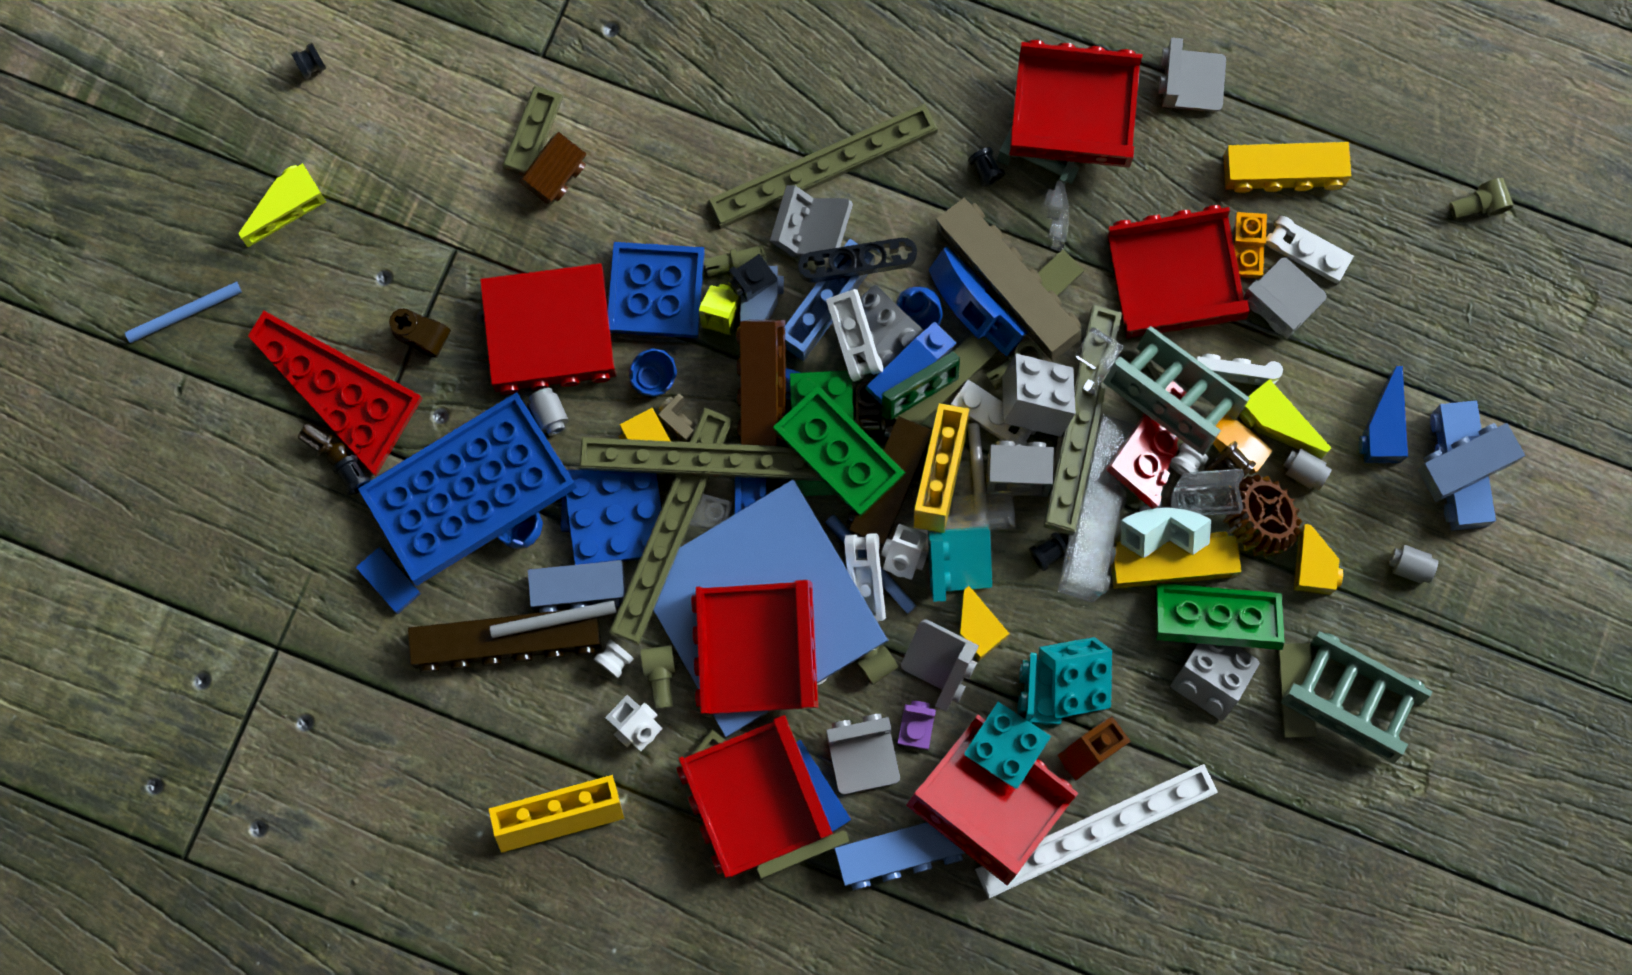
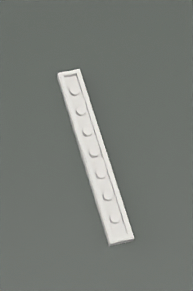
M1203 764L1044 837L1008 886L983 866L975 869L989 899L1218 792Z

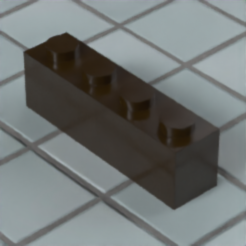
M898 416L895 423L889 422L883 437L888 441L883 451L905 472V475L861 517L851 510L847 523L851 525L850 533L860 537L877 533L880 545L884 547L930 442L933 430Z

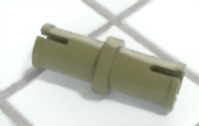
M763 244L737 251L735 248L730 250L731 253L704 258L708 277L729 272V269L733 266L737 269L758 254L768 263Z

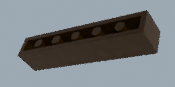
M561 611L408 627L411 665L415 669H420V673H431L439 671V666L451 665V669L470 668V663L482 662L483 666H494L501 664V659L513 658L514 662L532 661V656L545 655V659L564 657L563 652L576 651L578 656L591 655L595 653V649L602 648L599 617L492 638L490 626Z

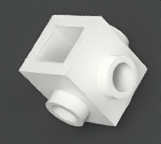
M899 524L893 539L887 538L881 553V556L886 557L883 570L891 572L895 576L912 580L916 568L919 570L923 569L928 555L927 552L923 551L927 534Z
M628 695L605 717L617 729L613 735L626 747L632 743L640 751L651 743L655 736L663 729L654 720L658 715L645 702L640 706Z

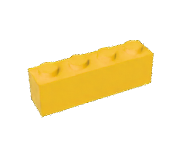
M1349 142L1228 145L1223 155L1226 190L1234 189L1237 193H1246L1253 189L1262 188L1266 192H1277L1283 188L1308 191L1313 187L1338 190L1346 186L1351 178Z
M941 403L938 405L914 510V528L945 533L968 429V408Z
M1227 532L1211 533L1210 543L1194 555L1170 541L1145 558L1122 545L1121 541L1117 542V546L1112 547L1109 552L1113 588L1235 578L1241 573L1238 543H1235L1236 537L1235 535L1228 536Z
M613 775L489 808L494 836L501 853L625 819Z

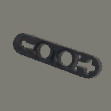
M901 237L813 251L804 254L800 258L798 272L804 281L816 283L910 267L915 262L917 247L911 239ZM901 246L905 247L906 251H911L908 253L907 259H902L901 255H891V262L886 263L887 253L885 248H890L889 254L898 253ZM875 250L879 252L882 257L881 261L876 265L867 264L864 260V255L868 251ZM840 255L849 257L851 260L850 267L845 270L837 269L833 263L835 258ZM824 258H829V269L831 272H826V266L816 268L815 274H810L809 269H804L808 267L809 261H814V264L819 266L825 265Z

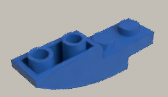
M948 247L943 248L929 268L932 279L942 297L956 316L978 339L985 336L1005 356H1008L1015 350L1028 332L986 293L990 287Z

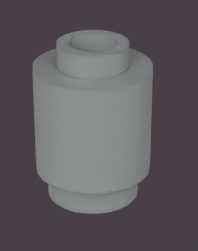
M544 388L533 393L529 397L531 402L529 407L541 431L548 433L549 436L564 431L569 419L558 395L553 393L551 388Z
M1300 448L1298 453L1292 450L1283 464L1287 468L1285 475L1309 489L1314 487L1320 490L1332 469L1326 466V462Z
M1403 544L1400 549L1395 548L1393 550L1389 566L1393 567V574L1420 584L1423 581L1431 583L1438 567V560L1432 558V554Z

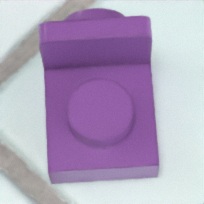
M912 701L911 705H904L897 745L929 750L936 712L934 709H929V703Z

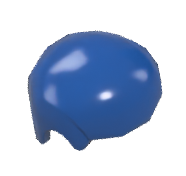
M910 287L902 291L897 297L896 305L923 330H926L934 322L940 325L943 312L940 299L933 290L925 287Z
M652 348L641 352L635 357L628 376L633 389L639 394L655 398L665 394L672 387L677 376V369L674 359L664 350Z
M539 512L499 535L498 539L506 546L514 549L528 548L533 545L540 537L543 527V521Z

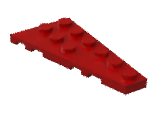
M263 310L248 337L376 477L422 401V396Z

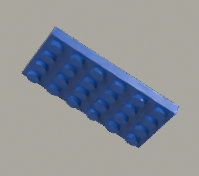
M516 392L364 484L358 490L411 580L418 586L573 491L577 486Z

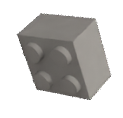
M1016 353L1002 376L1003 423L1061 437L1076 414L1073 367Z
M997 441L996 445H991L987 457L986 494L1048 497L1053 485L1054 447H1046V443L1030 442L1027 446H1015L1013 441Z

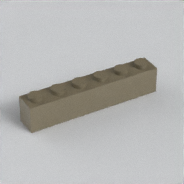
M964 197L936 219L938 232L972 271L990 287L989 290L1053 362L1081 340V323L1073 313L1067 314L1062 309L1061 300L1052 290L1048 292L1041 285L1042 279L1033 268L1029 270L1022 263L1023 258L1018 250L1013 246L1009 248L1004 243L1001 231L994 224L989 226L983 219L985 215L976 203L971 205Z

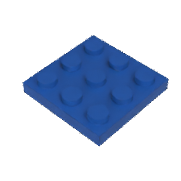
M614 242L608 304L610 333L698 338L705 248Z
M614 471L570 474L577 486L576 489L565 495L575 565L618 560L622 562L640 560L661 511L657 474Z

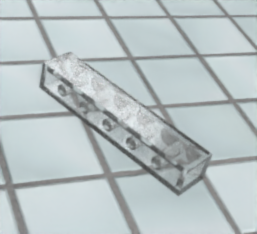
M1105 414L1100 416L1076 532L1073 536L1069 535L1058 592L1094 602L1101 594H1105L1110 584V576H1107L1108 567L1112 565L1116 555V548L1113 547L1114 537L1118 536L1121 529V520L1118 518L1120 510L1126 504L1128 493L1124 491L1125 486L1106 469L1136 424Z

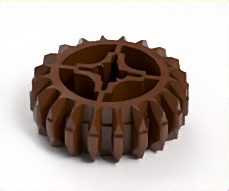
M1259 474L1240 479L1227 491L1226 496L1222 499L1225 505L1221 509L1227 515L1223 522L1229 524L1230 530L1228 533L1235 535V543L1244 544V551L1252 550L1255 556L1263 555L1265 558L1281 554L1291 547L1301 533L1299 525L1303 522L1297 517L1300 509L1294 507L1293 502L1295 499L1289 498L1287 495L1288 489L1282 490L1279 481L1271 482L1269 476L1261 477Z

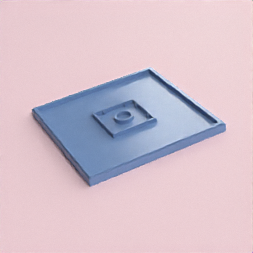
M795 480L789 481L679 549L654 612L698 689H700L699 676H695L694 658L698 657V645H694L692 635L693 626H697V613H693L691 607V596L696 594V587L698 586L711 588L795 582V580L811 581L813 584L817 683L889 641ZM770 711L720 713L713 715L724 735L729 737Z

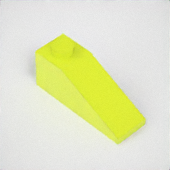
M303 163L299 166L288 167L282 172L280 177L276 178L238 234L247 247L252 246L326 203Z
M1270 379L1248 396L1250 399L1239 415L1247 427H1253L1258 433L1299 450L1302 448L1320 459L1330 451L1331 447Z

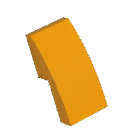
M1236 212L1233 243L1240 277L1258 279L1263 277L1267 214Z
M1227 414L1216 424V427L1221 431L1213 445L1221 452L1230 443L1236 441L1238 443L1237 448L1249 460L1256 462V465L1249 474L1257 473L1272 453L1268 445L1238 420H1233Z

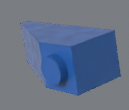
M934 322L883 369V372L879 373L865 389L882 405V393L949 354L956 345V342Z
M1396 366L1389 374L1363 431V436L1359 437V453L1364 454V463H1401L1408 457L1403 366Z

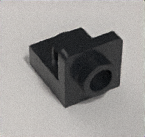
M760 254L737 269L734 266L729 269L730 280H728V284L737 296L742 294L747 301L777 282L776 275Z

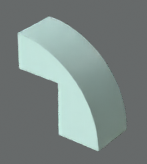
M1155 508L1134 513L1121 520V544L1143 558L1169 540L1192 555L1210 543L1211 519L1192 511L1177 508Z

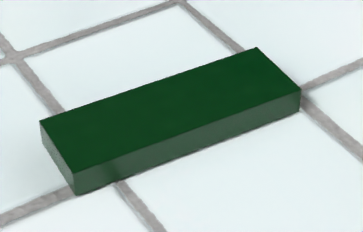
M952 351L882 393V416L890 421L959 379L960 357Z

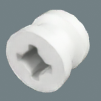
M1183 442L1179 447L1180 453L1177 457L1172 458L1170 466L1182 476L1195 480L1199 474L1198 468L1201 465H1205L1209 458L1206 454L1202 456Z
M610 639L606 643L604 652L597 654L594 658L597 663L616 678H619L622 674V668L625 664H630L634 659Z

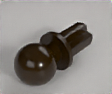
M309 424L304 425L298 434V439L316 450L317 456H320L322 452L326 453L328 462L333 466L343 458L351 455V450L346 444L331 443L332 435L326 436Z

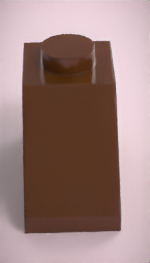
M1113 716L1081 736L1057 756L1063 763L1064 768L1077 781L1131 741Z

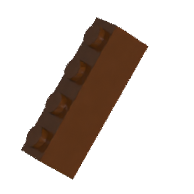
M749 319L740 321V326L736 333L737 343L740 345L737 373L741 376V388L737 392V403L741 406V419H739L737 425L738 436L741 437V445L778 446L785 443L773 430V426L786 415L785 320Z

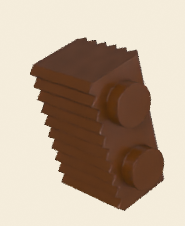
M557 132L550 138L526 170L519 183L546 204L552 202L553 199L558 202L568 190L565 183L570 176L576 178L586 166L582 160L587 154L560 132Z

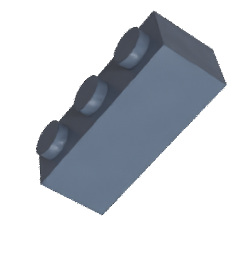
M1495 423L1490 424L1478 431L1479 437L1470 441L1468 436L1451 444L1452 450L1442 454L1441 450H1438L1423 458L1425 463L1418 471L1435 502L1517 463L1526 456L1508 423L1499 427Z
M621 560L528 570L530 605L533 611H539V613L558 611V609L564 608L575 609L614 601L615 607L618 608L626 594L624 565Z

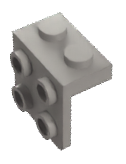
M1171 38L1168 48H1163L1161 55V66H1165V75L1160 76L1158 90L1159 94H1163L1162 107L1219 112L1223 106L1226 57L1223 54L1182 50L1183 39Z
M786 185L770 242L791 256H803L813 251L838 248L841 246L853 203L847 198H812L796 185Z
M1281 258L1259 281L1256 280L1247 289L1244 300H1248L1249 308L1253 312L1260 314L1275 332L1282 334L1288 339L1326 300L1327 296L1319 286L1289 259Z
M873 285L860 299L877 354L881 359L884 369L924 330L903 312L880 287ZM864 353L859 354L865 361H867Z
M924 619L918 625L901 663V668L942 689L935 706L947 711L952 701L959 702L966 688L961 683L964 677L970 679L977 665L973 658L979 645Z
M1198 643L1170 687L1223 721L1239 701L1258 668L1259 661L1237 646Z
M872 714L862 717V723L851 725L850 720L832 723V729L827 730L826 734L837 787L841 794L855 793L899 782L900 774L891 737L889 717L882 718L881 714Z

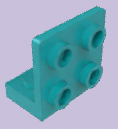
M988 527L945 530V533L927 531L930 591L933 602L946 601V591L964 590L968 586L971 589L992 587L991 538Z
M1095 637L1039 647L1038 659L1053 670L1052 715L1055 718L1104 710L1111 707L1112 650Z
M1030 652L1028 658L1020 664L1019 683L1024 684V692H1021L1020 696H1018L1017 714L1023 715V718L1032 724L1061 725V718H1055L1052 715L1053 670L1041 660H1037V653Z
M997 702L964 755L1014 789H1017L1051 736L1005 705Z

